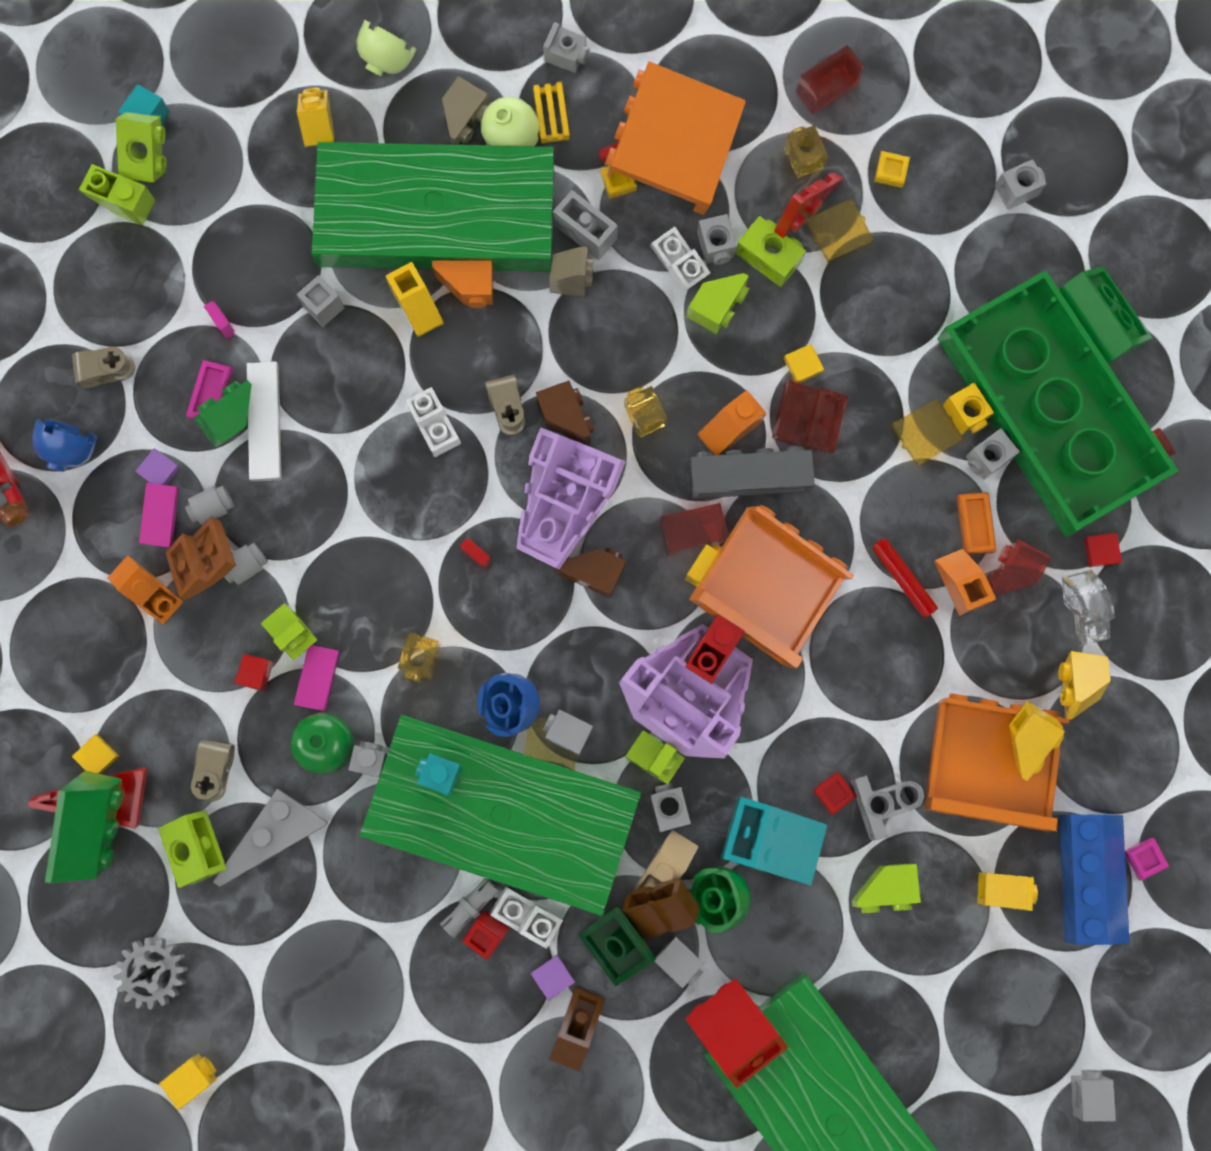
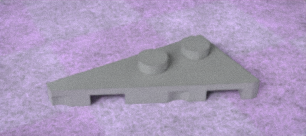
M277 789L225 864L227 870L219 873L213 883L221 887L241 876V874L264 863L317 830L326 827L329 822L280 789Z

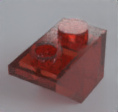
M1019 539L1010 546L1006 544L998 557V561L1001 564L997 572L992 571L987 578L995 597L1029 589L1038 584L1051 556Z

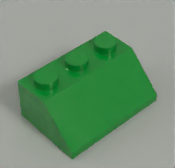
M1103 266L1082 271L1059 288V291L1108 364L1117 361L1153 338Z
M84 771L59 790L45 882L58 883L96 879L105 869L110 868L114 858V851L111 850L112 839L115 838L119 828L116 814L124 798V792L121 791L122 779Z

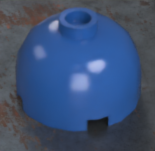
M36 419L32 434V445L38 457L47 461L46 467L65 472L66 467H78L88 461L94 451L98 436L88 431L87 437L79 434V427L63 422L46 419L43 424L40 419Z
M497 674L492 676L488 682H484L480 687L478 711L480 716H485L488 722L485 726L489 731L497 736L509 737L529 729L535 722L540 711V697L533 683L520 674Z

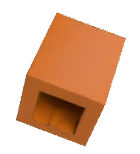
M963 549L934 561L959 616L996 600L983 570Z
M129 555L107 577L119 592L161 624H164L184 602Z

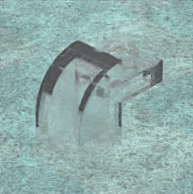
M1092 570L1062 577L1064 604L1075 615L1076 641L1081 646L1109 639L1110 620L1115 619L1110 595L1102 580Z

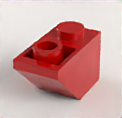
M718 614L699 641L684 668L712 684L745 631Z

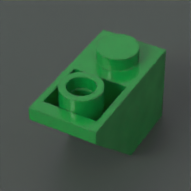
M249 380L241 385L234 381L221 390L225 395L218 401L211 397L197 407L200 413L193 417V419L214 447L221 445L246 427L252 386Z

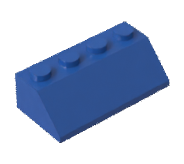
M1059 815L1065 942L1076 945L1130 943L1123 815Z

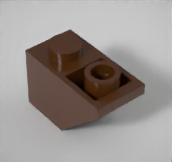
M570 380L535 392L537 404L548 429L585 445L591 443L590 433L594 432V428L589 415L583 416L580 406L584 405L582 396L578 388H572Z

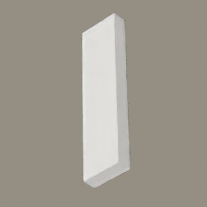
M277 362L247 363V380L252 384L248 409L249 480L251 482L282 480L279 364Z

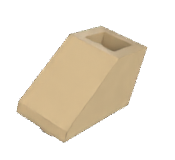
M671 830L634 890L643 887H655L662 882L672 879L680 880L699 846Z

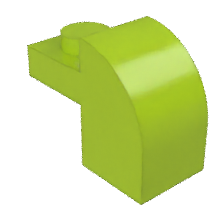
M285 603L261 623L274 638L273 642L280 650L285 651L293 661L317 641V638Z
M644 730L641 731L625 756L626 759L665 784H669L685 759L676 752L675 748L667 743L663 744Z

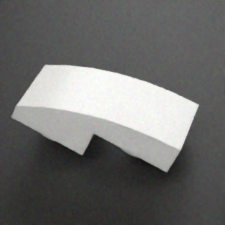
M673 227L650 244V247L664 266L685 290H688L711 273L695 249L691 250L676 227Z
M432 387L405 400L434 457L461 444Z
M506 886L489 913L492 917L517 930L523 936L546 949L563 922L560 918Z

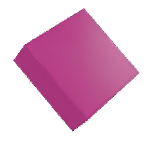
M211 301L203 306L226 339L235 335V330L215 302Z
M1149 838L1125 850V856L1138 880H1144L1169 867L1154 838Z

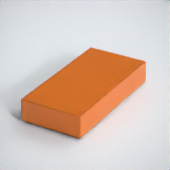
M989 492L958 495L957 505L963 550L968 555L995 553L997 549Z

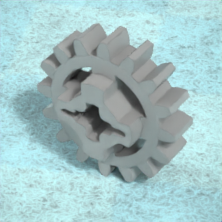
M153 937L145 938L144 945L140 940L133 942L134 951L130 949L122 951L126 960L116 962L115 965L122 970L121 973L114 975V979L122 980V985L116 990L117 992L126 990L128 993L124 999L126 1003L136 999L135 1008L139 1009L147 1002L148 1009L150 1010L156 1008L158 1002L162 1006L168 1004V995L176 997L180 994L175 987L186 983V980L180 977V973L188 969L185 966L179 965V961L185 956L184 954L175 956L176 944L166 948L165 938L158 939L155 944ZM149 951L157 952L163 955L165 959L155 958L153 953ZM133 963H135L136 966L133 975L131 976V969ZM161 966L151 978L141 979L150 968ZM169 970H171L170 980L167 984L166 978ZM137 987L146 988L149 994L142 993Z

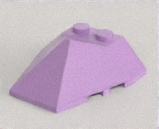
M540 427L529 455L528 465L532 466L530 483L525 484L524 493L528 494L526 511L521 512L516 549L560 569L613 494L625 461Z
M702 624L678 637L675 642L666 647L663 645L656 649L653 654L636 660L619 684L633 718L684 756L724 759L740 736V720L745 709L744 697L749 685L753 659L735 647L712 684L684 668L708 629L707 626Z

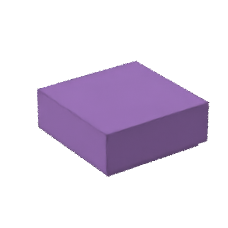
M154 448L135 472L150 483L167 485L180 467Z
M558 955L531 972L532 977L548 1001L575 983Z

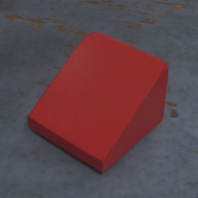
M243 654L234 684L265 692L274 662Z
M487 910L482 912L462 940L464 944L485 960H488L509 931V927L506 924L492 917Z

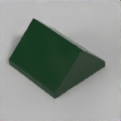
M615 905L578 934L615 987L657 960L618 905Z

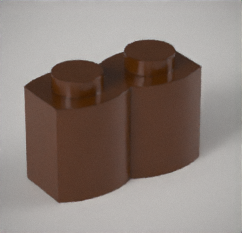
M672 879L662 882L655 887H643L626 895L622 912L642 938H653L662 936L668 930L679 931L690 928L696 923L700 906L681 880Z

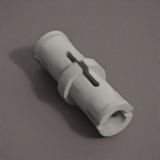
M484 878L466 898L463 896L459 900L460 904L440 925L450 936L455 938L473 918L477 919L480 915L479 911L499 892L498 889L487 878Z

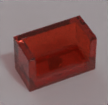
M846 45L800 75L796 93L813 114L857 86L860 82L864 66L850 47Z
M721 503L661 516L660 527L668 557L674 556L675 551L720 541L722 545L729 537Z

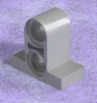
M867 776L850 780L853 792L857 796L856 801L870 840L888 837L883 819L916 809L922 804L924 799L923 789L916 782H901L872 791ZM904 787L909 788L913 792V801L910 804H905L900 798V792ZM874 797H879L884 802V810L880 814L874 813L871 809L870 803Z

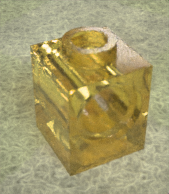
M815 125L808 128L798 127L788 134L784 149L797 178L824 169L828 154ZM805 146L808 147L811 151L803 152L799 149V147Z
M652 386L646 389L643 387L635 388L627 394L628 397L624 398V408L639 438L666 426L668 417Z
M408 632L398 664V669L405 672L404 678L420 683L422 678L431 680L441 647L438 640ZM419 651L426 653L427 659L422 666H412L411 657L414 653Z

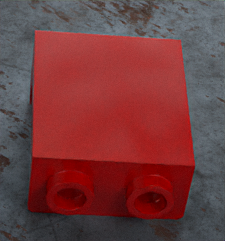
M736 978L730 983L722 985L714 996L705 1003L697 1005L691 1014L685 1018L736 1089L788 1048L781 1036Z

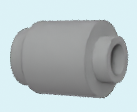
M222 485L218 488L213 486L188 498L189 505L185 506V509L193 523L198 521L203 526L210 517L217 519L228 514V510L233 508L234 504L228 491Z
M255 542L249 546L245 544L232 553L236 566L224 577L230 584L235 581L237 585H240L262 571V566L267 564L268 561Z

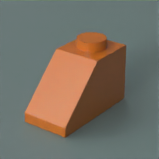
M492 260L432 261L435 278L461 303L472 308H484L487 305H493L494 271Z
M746 390L726 405L698 433V437L713 452L714 456L721 455L760 425L764 420L766 412L751 393Z

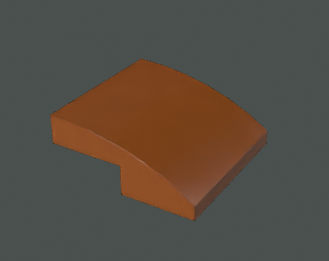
M210 517L193 536L182 534L165 552L179 598L183 600L206 590L236 566L221 520Z

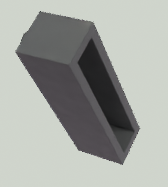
M800 446L786 448L784 452H774L772 448L758 449L755 453L744 454L742 450L727 451L725 455L716 456L713 455V452H699L695 454V457H691L689 462L691 499L811 492L815 486L812 450H803V447Z

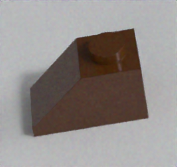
M598 548L567 559L560 569L555 568V574L610 599L625 569L626 561L622 559V554L613 549L606 548L603 551Z
M575 987L549 1060L580 1071L590 1047L605 1000L604 998Z

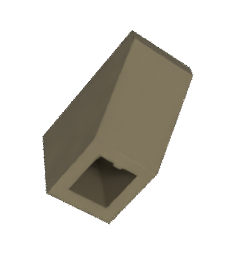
M458 76L442 98L451 144L467 145L473 137L474 128L481 122L484 111L489 106L487 93Z
M582 246L553 254L549 281L550 293L585 297L586 287H592L594 258H588V247Z

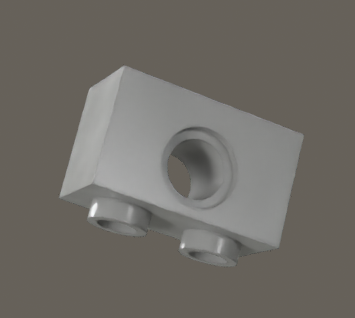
M573 190L553 210L554 226L581 247H588V252L597 260H600L617 240L618 225Z

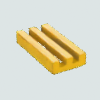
M557 82L556 86H551L550 83L545 84V87L533 85L537 118L540 122L539 133L541 143L570 140L562 82ZM552 94H557L562 134L557 133ZM541 95H546L552 135H546Z

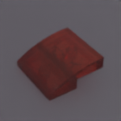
M792 380L785 382L771 438L812 450L834 453L848 396L823 387L814 389Z

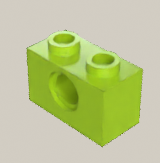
M125 112L117 117L118 175L130 180L154 183L166 171V158L162 156L165 128L161 126V116ZM138 142L146 146L147 154L139 149Z
M759 216L738 241L735 253L781 288L803 262L806 250L793 237L785 236L781 238L774 232L777 225L773 221L765 220ZM768 246H774L778 249L779 252L776 254L769 253L765 248Z
M206 810L184 815L158 828L178 888L201 882L227 870Z

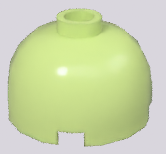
M364 20L357 37V50L360 57L367 62L366 69L379 76H382L383 71L389 74H397L406 69L417 49L412 46L408 51L405 49L407 42L378 26L374 30L369 29L368 27L371 22Z
M515 97L499 98L492 102L484 111L481 119V133L487 146H535L537 144L540 122L532 107L522 99Z

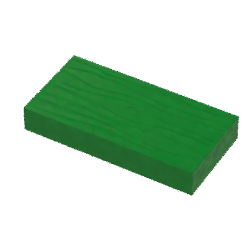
M317 142L312 256L317 267L399 269L412 262L416 269L433 270L432 261L492 260L493 271L551 272L554 147Z
M1046 270L946 326L937 338L967 386L975 383L994 413L988 419L996 431L1002 429L1020 451L1014 459L1065 538L1178 472L1163 446Z
M401 715L359 836L603 916L641 792ZM429 753L463 766L451 796L417 784L420 778L415 776L418 765L422 758H428Z
M803 973L758 1007L788 1048L739 1088H735L707 1048L702 1051L704 1057L773 1151H937L808 976Z

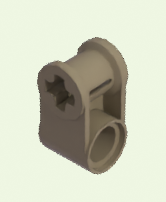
M116 347L80 351L72 354L74 379L77 387L91 388L106 383L124 381L129 379L135 371L134 361Z
M515 375L485 382L500 430L508 436L520 434L525 427V418ZM513 415L515 421L509 422L507 416Z
M204 739L200 741L196 752V764L191 782V791L194 796L208 802H215L224 796L229 771L234 760V744ZM204 784H214L213 790H203Z

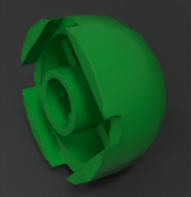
M324 712L308 715L301 720L293 730L290 741L292 756L298 765L309 773L320 775L333 773L346 766L352 756L355 744L348 724L338 716Z
M725 867L707 868L695 874L692 879L695 881L692 884V888L688 889V891L700 906L696 924H702L704 928L709 929L706 931L710 933L730 931L742 924L750 912L752 903L751 890L747 882L736 871Z

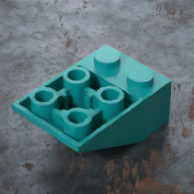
M738 797L720 858L811 886L827 824L767 804Z

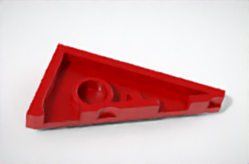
M835 172L830 173L825 178V181L820 179L811 186L804 188L800 195L795 193L791 197L774 232L781 238H784L791 230L797 232L805 223L806 216L808 214L811 216L815 215L823 205V200L844 178Z
M146 767L111 775V777L122 779L121 791L124 792V798L116 814L119 826L136 829L140 825L148 771ZM60 789L33 796L28 802V807L56 813Z

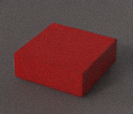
M1117 533L1087 536L1084 538L1089 568L1122 563Z
M466 538L460 545L461 551L484 571L492 564L490 556L470 539Z
M839 772L834 773L812 790L830 815L835 814L857 797Z

